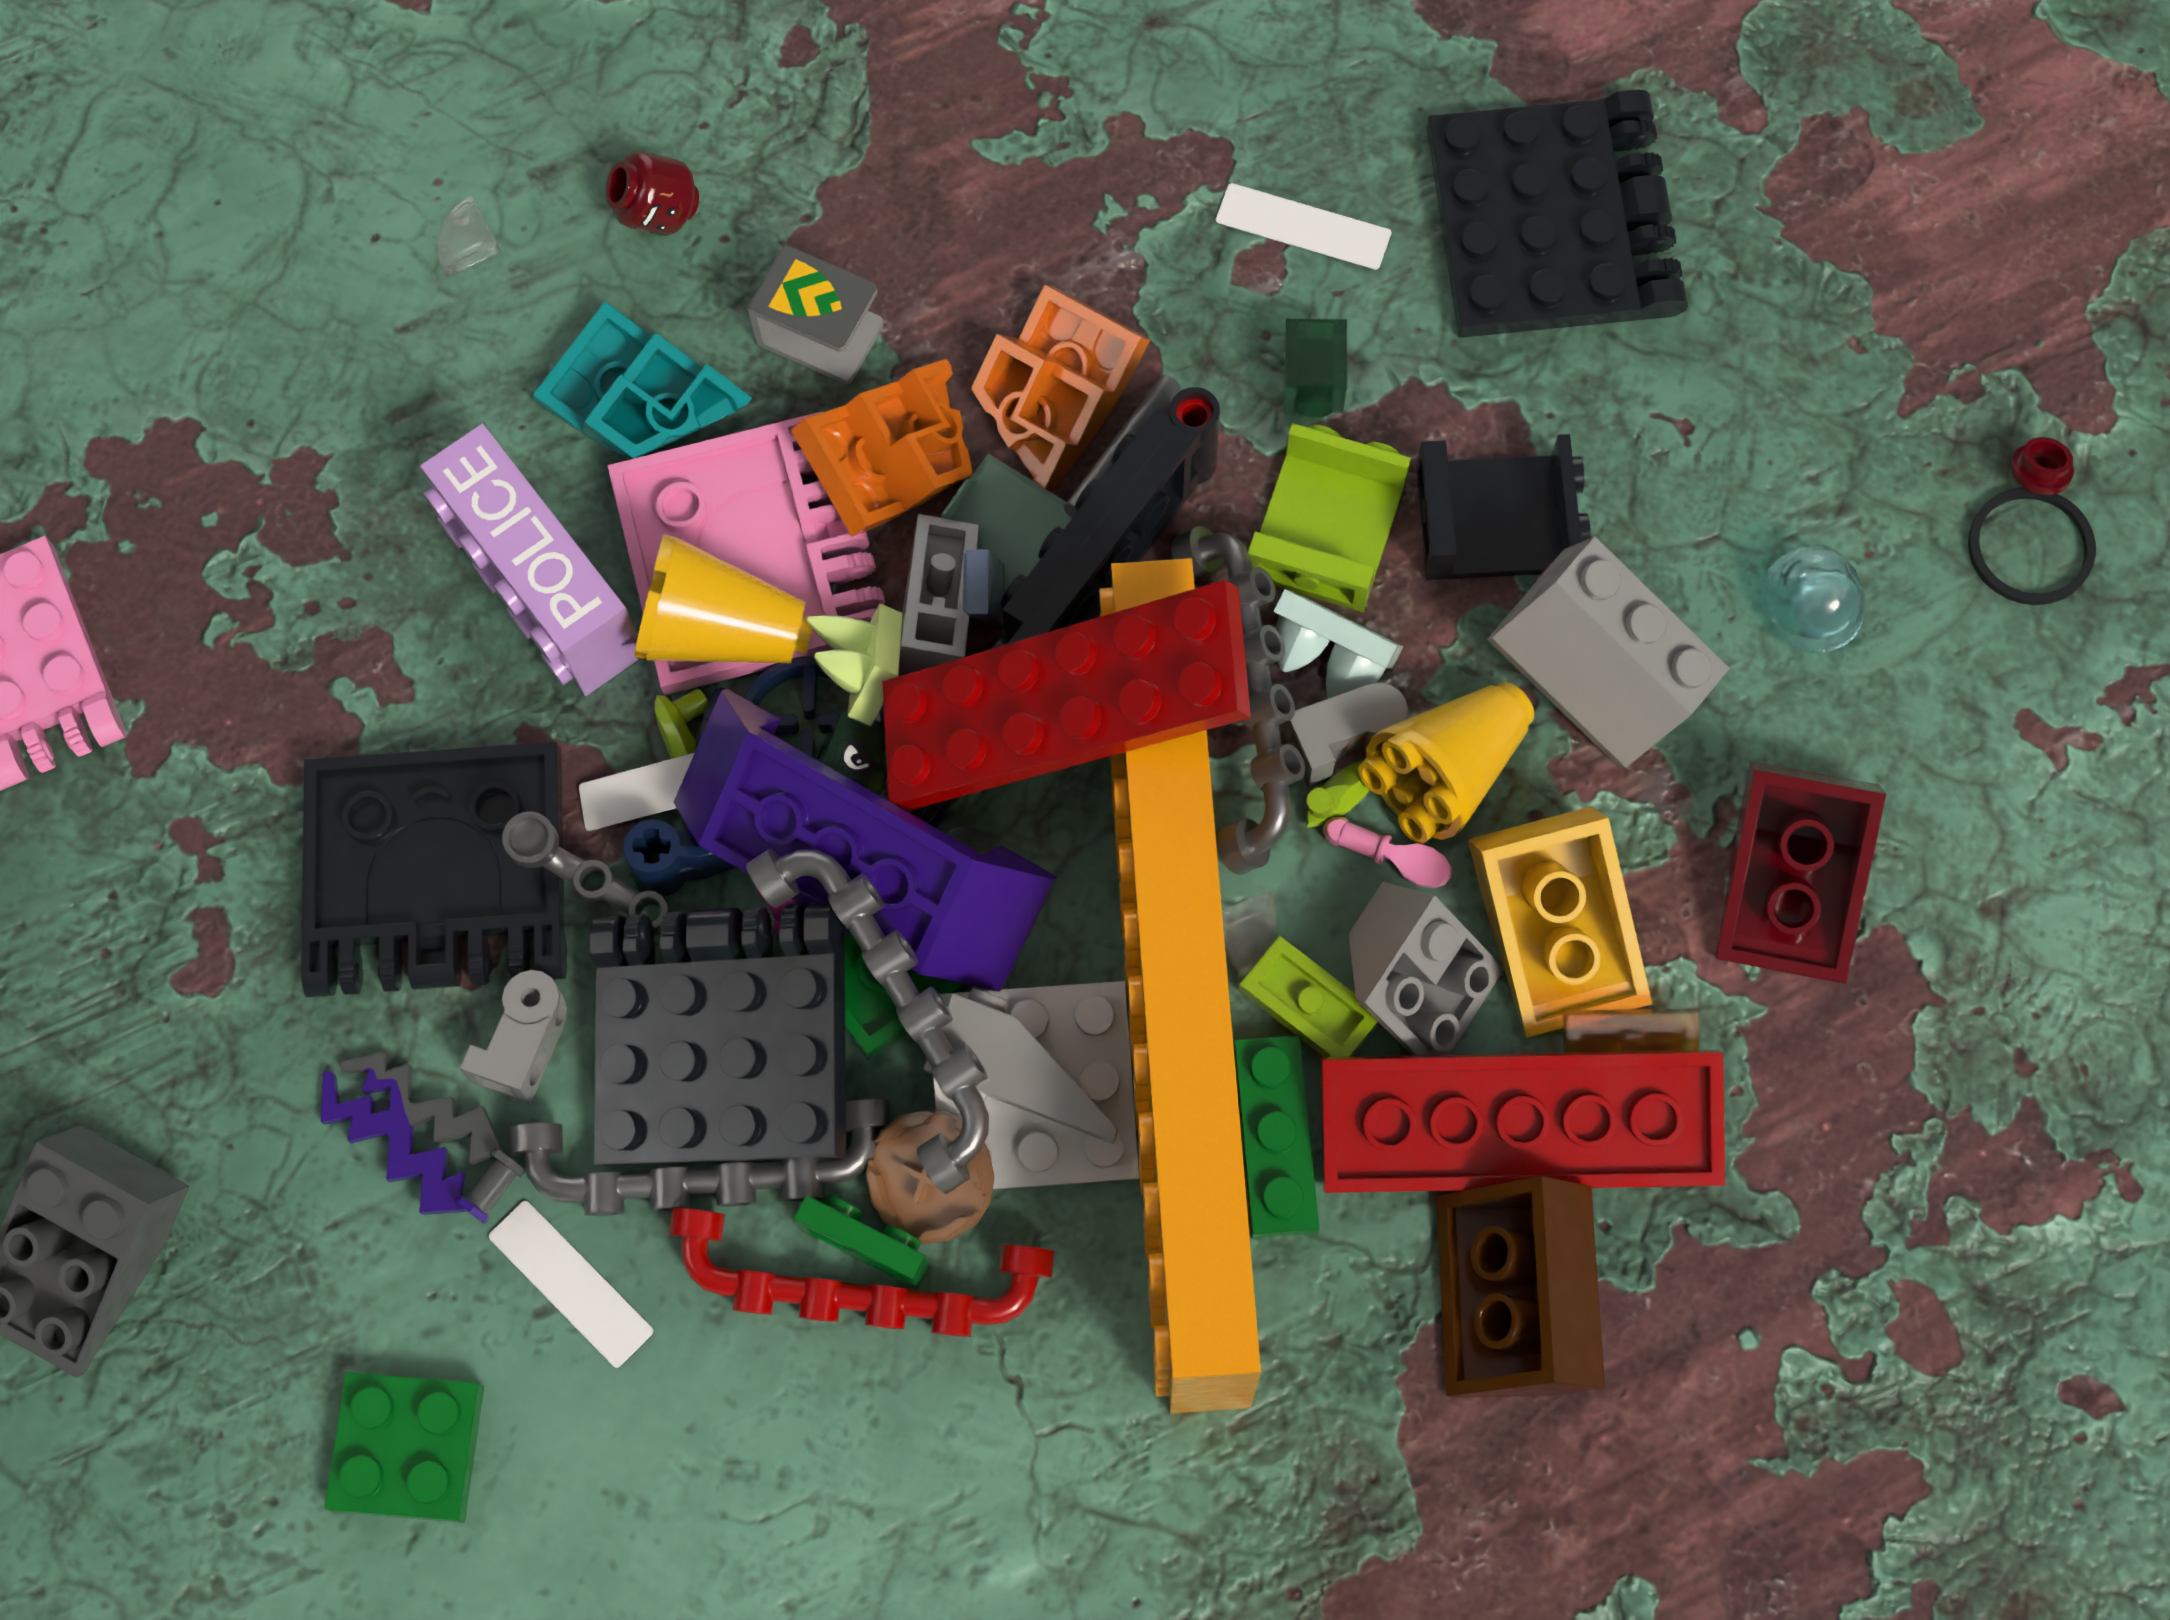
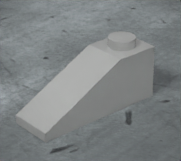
M918 514L902 611L898 677L965 657L969 616L963 611V553H966V550L977 549L978 524Z
M974 988L971 989L968 999L952 993L947 1007L953 1021L942 1027L941 1030L954 1051L967 1044L981 1061L988 1076L986 1080L976 1086L981 1094L1114 1144L1118 1128L1016 1017L1005 1013L1009 1004L1008 1001ZM927 1059L923 1069L927 1073L932 1074L931 1064Z

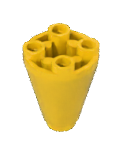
M1502 682L1497 686L1490 685L1378 731L1372 736L1366 747V759L1359 764L1358 774L1363 784L1371 792L1382 796L1388 807L1398 816V822L1404 834L1415 843L1424 844L1430 838L1443 840L1454 837L1463 830L1527 734L1529 724L1534 720V708L1527 695L1512 683Z

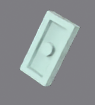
M1284 589L1273 611L1280 615L1275 629L1280 633L1285 645V655L1282 660L1278 661L1280 670L1283 672L1296 670L1309 664L1322 653L1330 640L1335 642L1327 665V698L1367 684L1377 683L1386 668L1393 669L1404 647L1291 590Z

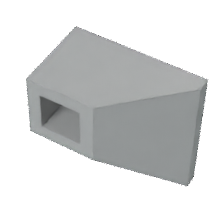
M1382 882L1349 932L1356 1000L1411 1055H1450L1504 971V968L1435 895Z

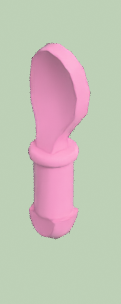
M1333 817L1323 825L1324 836L1330 844L1335 847L1340 845L1374 859L1376 864H1382L1384 859L1389 860L1404 880L1417 887L1434 889L1445 885L1451 878L1452 866L1448 859L1432 847L1419 843L1410 845L1391 844V835H1380L1348 822L1349 819L1344 817Z

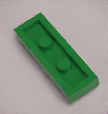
M1300 1035L1235 1040L1234 1051L1252 1239L1318 1234L1319 1219Z

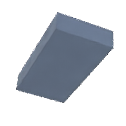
M989 549L966 550V553H963V611L983 627H1004L1001 600L1005 587V565Z

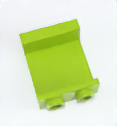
M1292 423L1288 433L1286 457L1260 533L1255 531L1248 550L1252 567L1258 566L1265 569L1271 576L1275 587L1291 590L1305 596L1364 613L1405 488L1411 458L1400 455L1395 448L1384 443L1369 442L1362 444L1342 438L1333 429L1322 425L1304 427Z

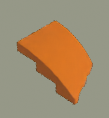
M1044 284L1019 339L996 334L971 390L985 412L990 413L995 418L1000 436L1008 448L1016 451L1033 478L1032 481L1052 492L1081 457L1102 427L1136 370L1151 339L1056 287Z
M947 358L912 369L896 382L859 393L846 405L807 417L791 429L792 434L852 537L907 513L964 482L973 475L969 452L962 437L964 427L960 410L952 409L950 406L946 382L953 375Z

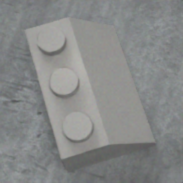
M1595 536L1564 549L1487 639L1620 769L1628 767L1691 716L1730 669Z

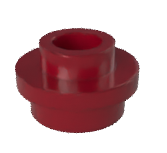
M2047 437L2033 438L2026 445L2019 447L2015 451L2010 461V472L2016 482L2029 492L2042 495L2058 494L2067 489L2074 476L2073 456L2064 444L2055 439Z

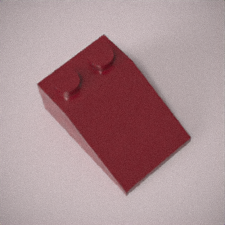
M1750 761L1737 823L1716 959L1832 982L1847 983L1887 795L1879 784Z

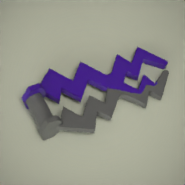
M387 1052L340 1062L339 1068L344 1073H368L362 1089L365 1095L390 1090L389 1110L374 1113V1099L370 1095L340 1103L336 1075L329 1070L323 1073L321 1122L326 1125L351 1120L347 1140L350 1144L384 1135L389 1136L386 1180L388 1182H395L422 1176L419 1213L422 1215L468 1212L485 1225L489 1220L487 1214L516 1176L521 1178L525 1173V1169L504 1153L483 1106L456 1117L455 1099L451 1096L412 1103V1067L409 1064H405L389 1070V1054ZM434 1120V1142L436 1144L471 1136L469 1157L471 1165L492 1158L496 1159L466 1199L463 1198L465 1174L460 1172L446 1178L448 1150L445 1147L413 1154L414 1127Z

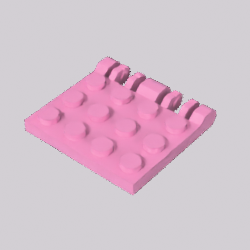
M823 412L607 465L642 612H644L648 591L650 590L654 571H656L654 567L663 534L678 537L805 601L804 615H838L861 619L870 623L879 604L884 605L885 603L880 587L868 586L867 588L862 587L859 590L854 589L832 595L829 583L844 584L855 579L860 580L875 571L876 566L873 555L867 552L861 553L869 546L867 532L852 537L821 482L817 481L803 485L800 475L814 476L816 474L792 434L791 429L803 419ZM812 630L807 653L794 651L792 659L814 657L817 652L834 649ZM654 661L664 696L767 670L779 664Z
M46 536L0 554V791L29 779V773L17 743L21 739H23L33 764H35L39 772L44 773L55 768L54 753L44 733L45 729L54 725L61 724L64 730L65 741L76 756L81 757L92 752V745L80 715L82 713L85 714L90 730L101 747L127 737L123 722L55 547Z

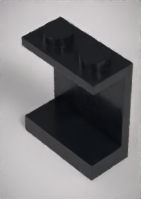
M1570 434L1557 435L1551 456L1448 461L1446 440L1421 442L1416 464L1426 580L1539 575L1564 549L1591 538L1588 513H1579L1577 494L1583 493L1584 490L1583 459L1581 456H1572Z

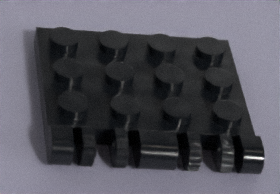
M1639 89L1617 91L1605 99L1432 115L1428 117L1427 134L1459 338L1677 316L1687 310V295L1685 284L1680 280L1682 269L1678 259L1666 257L1664 259H1647L1635 266L1632 260V256L1656 254L1669 250V248L1674 247V244H1676L1675 230L1672 226H1667L1672 221V213L1666 180L1664 177L1658 176L1663 171L1662 158L1658 153L1654 154V152L1643 154L1640 152L1629 153L1616 161L1614 157V152L1628 151L1633 148H1645L1646 146H1651V143H1655V139H1658L1656 125L1652 121L1654 113L1649 92Z
M557 741L304 759L301 980L303 991L307 998L335 995L337 989V959L334 947H339L338 971L341 991L345 995L360 994L363 983V959L360 945L379 944L380 963L378 966V977L385 992L400 991L403 957L400 942H408V974L413 990L460 986L462 978V953L459 938H468L470 982H472V985H487L492 971L488 936L508 935L509 954L507 955V967L511 978L520 972L530 970L528 933H534L535 971H542L553 980L566 979L567 944L564 932V879L543 866L538 868L520 866L507 854L502 842L503 830L511 818L523 812H536L545 816L554 826L559 838V847L563 849L562 750Z
M829 901L812 902L806 908L802 906V903L784 905L782 914H780L781 920L779 921L781 924L779 942L785 957H773L772 919H770V913H768L767 908H764V906L747 907V911H744V916L739 908L693 910L688 918L686 914H683V911L665 913V916H662V922H660V951L666 964H655V942L653 940L655 934L650 916L634 914L629 915V918L623 915L594 918L590 927V956L596 967L594 1165L611 1166L846 1157L845 925L837 917Z

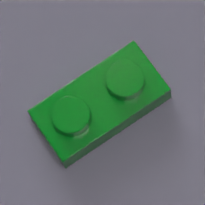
M807 1195L805 1196L794 1217V1221L802 1232L916 1290L918 1289L929 1268L926 1256L918 1252L922 1244L921 1241L889 1224H886L881 1233L859 1222L863 1213L853 1205L835 1196L827 1195L824 1203Z

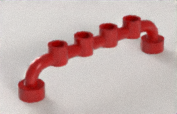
M672 1208L669 1236L682 1238V1262L689 1277L705 1291L721 1296L734 1297L733 1311L772 1315L774 1301L800 1304L798 1318L825 1322H838L840 1309L866 1312L865 1326L905 1330L906 1316L933 1319L931 1333L958 1337H971L972 1324H1004L1020 1316L1033 1300L1038 1278H1052L1055 1251L1050 1249L1002 1245L999 1272L1012 1275L1010 1286L1003 1295L997 1298H983L956 1293L929 1292L893 1286L848 1283L822 1278L724 1269L716 1266L710 1260L708 1241L722 1242L725 1214L704 1210Z

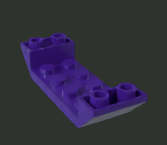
M728 689L721 690L674 799L676 808L697 844L747 874L749 873L746 864L768 849H772L779 857L797 850H818L830 855L842 866L851 880L860 874H864L876 888L884 903V907L872 916L885 937L898 930L907 940L918 959V964L911 968L913 971L921 975L994 991L1004 989L1057 876L1002 845L983 855L777 738L774 734L781 719ZM801 876L795 879L799 888V894L791 898L793 901L799 904L802 903V906H805V908L812 902L829 901L827 891L817 878ZM845 926V931L852 934L851 931Z

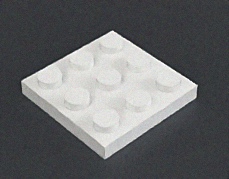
M1125 981L984 991L1009 1002L1005 1013L1016 1017L1118 1128L1114 1144L981 1094L989 1114V1130L985 1144L990 1151L995 1176L993 1190L1138 1180L1139 1167ZM961 992L954 994H957L968 999L970 992ZM952 993L939 994L948 1006ZM934 1078L936 1109L957 1114L961 1117L954 1102L946 1096Z

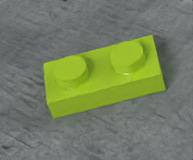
M1281 936L1276 939L1239 984V992L1293 1034L1300 1035L1302 1041L1323 1057H1353L1379 1024L1356 1000V995L1353 991Z

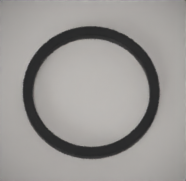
M2023 487L2006 490L1987 501L1975 516L1968 536L1970 559L1983 582L2002 597L2027 605L2051 604L2072 595L2090 575L2096 557V542L2093 530L2087 518L2077 506L2059 494H2035ZM2017 499L2040 500L2059 508L2071 518L2082 536L2084 561L2079 574L2065 587L2048 593L2023 592L2003 583L1988 568L1980 550V530L1986 516L2001 504Z

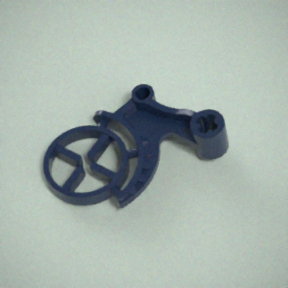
M814 657L792 659L791 663H779L762 673L751 684L743 698L758 706L763 697L779 684L794 678L803 677V715L807 720H812L816 716L817 676L830 677L820 668ZM715 687L707 703L702 718L699 741L721 690H725L723 687ZM772 714L781 719L775 734H796L799 732L800 727L796 715ZM821 714L817 717L818 728L822 734H864L859 745L869 757L871 756L876 744L877 732L864 730L863 723L848 717V714ZM806 728L800 734V751L814 758L815 740L811 729ZM843 762L838 764L841 771L848 775H855L857 773L849 770ZM836 766L832 767L833 770L839 772ZM651 819L638 823L626 834L623 842L624 857L639 890L642 892L654 891L662 897L678 891L686 881L707 879L716 874L737 869V867L699 846L689 829H674L673 826L661 820ZM659 854L660 861L657 863H653V855Z

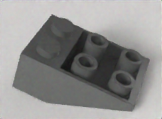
M81 1125L36 1141L0 1230V1334L76 1378L83 1375L167 1243L190 1186Z

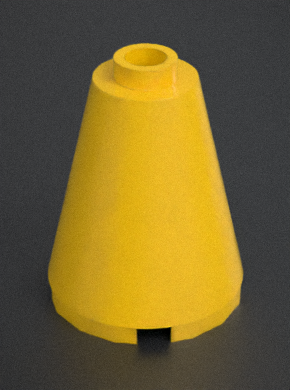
M663 534L654 567L656 571H654L650 590L648 591L634 657L645 659L646 661L791 663L794 651L807 653L812 628L806 622L808 615L803 614L805 601L678 537Z

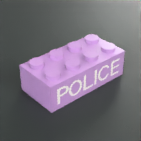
M483 423L420 465L431 488L423 492V495L437 514V521L458 549L462 547L472 560V567L492 594L498 593L508 607L506 611L527 640L529 638L533 639L543 653L541 654L542 659L562 685L573 680L586 697L640 659L634 657L638 634L626 607Z

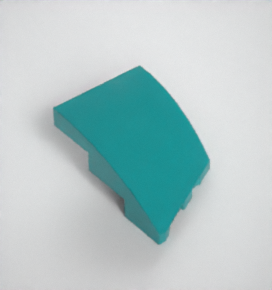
M606 301L532 396L534 402L600 445L630 460L643 457L745 408L752 399L751 396L708 364L704 367L700 366L656 332L651 336Z

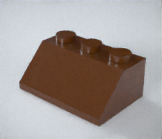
M1539 1176L1436 1196L1446 1397L1554 1396L1605 1389L1591 1186Z

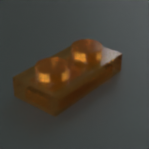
M1695 1008L1563 1010V1053L1699 1050V1013Z

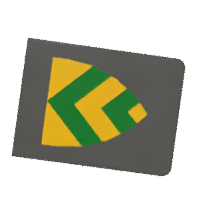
M786 244L781 248L747 307L758 346L844 384H850L853 381L883 328L882 317L868 311L878 293L874 282Z

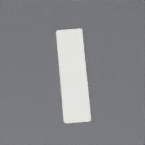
M1234 183L1228 185L1216 217V222L1374 270L1380 268L1391 236L1390 229Z
M694 753L581 783L579 785V793L585 829L592 831L675 809L674 799Z
M522 1201L489 1233V1239L613 1367L619 1368L653 1334V1328L528 1201Z

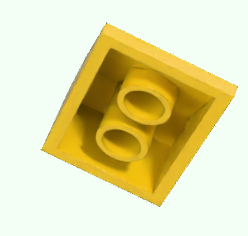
M1590 806L1468 839L1484 907L1520 1023L1527 1038L1652 1004L1612 830L1607 816Z

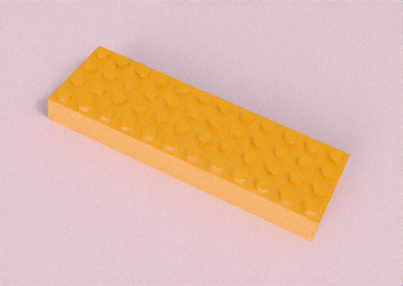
M1192 558L1111 564L1112 588H1099L1100 617L1195 589ZM1207 730L1109 756L1113 818H1115L1117 878L1120 881L1119 903L1122 940H1124L1126 1000L1129 1003L1131 1066L1134 1069L1135 1123L1139 1137L1141 1196H1143L1144 1246L1146 1262H1149L1150 1326L1151 1329H1154L1153 1368L1156 1397L1169 1396L1170 1414L1251 1408L1261 1375Z

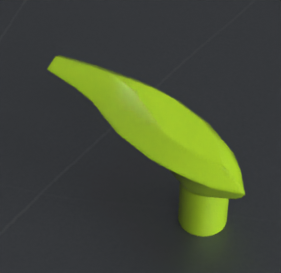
M698 688L673 702L666 696H656V719L671 759L692 754L696 751V740L690 733L686 723L705 712L708 700Z
M1366 758L1347 766L1332 776L1321 788H1315L1309 792L1307 796L1306 828L1324 825L1327 820L1344 815L1367 795L1369 789L1363 784L1358 774V766Z

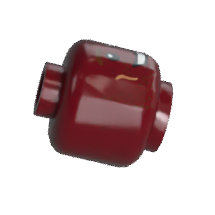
M635 151L612 167L606 183V200L609 207L613 209V213L620 224L631 229L669 236L678 232L686 221L695 215L699 205V191L694 185L693 175L686 163L645 151Z

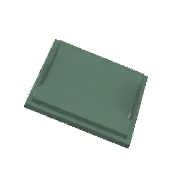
M989 453L972 477L965 480L942 513V518L979 525L977 549H989L1005 565L1004 593L1018 575L1023 574L1027 577L1041 560L1038 558L1039 550L1049 533L1057 526L1065 529L1072 519L1064 510V505L1067 502Z

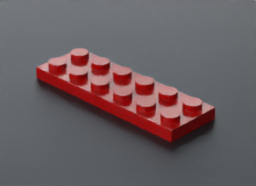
M1222 580L882 681L889 802L905 811L1251 718L1239 588L1227 580Z
M1719 1050L1320 1057L1324 1193L1460 1191L1539 1176L1589 1185L1591 1188L1725 1186L1723 1052Z

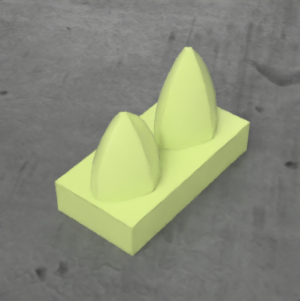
M879 604L870 623L861 619L838 615L808 616L807 624L823 641L834 649L817 652L814 659L830 679L850 693L848 717L872 726L883 705L882 681L896 678L899 674L903 613Z

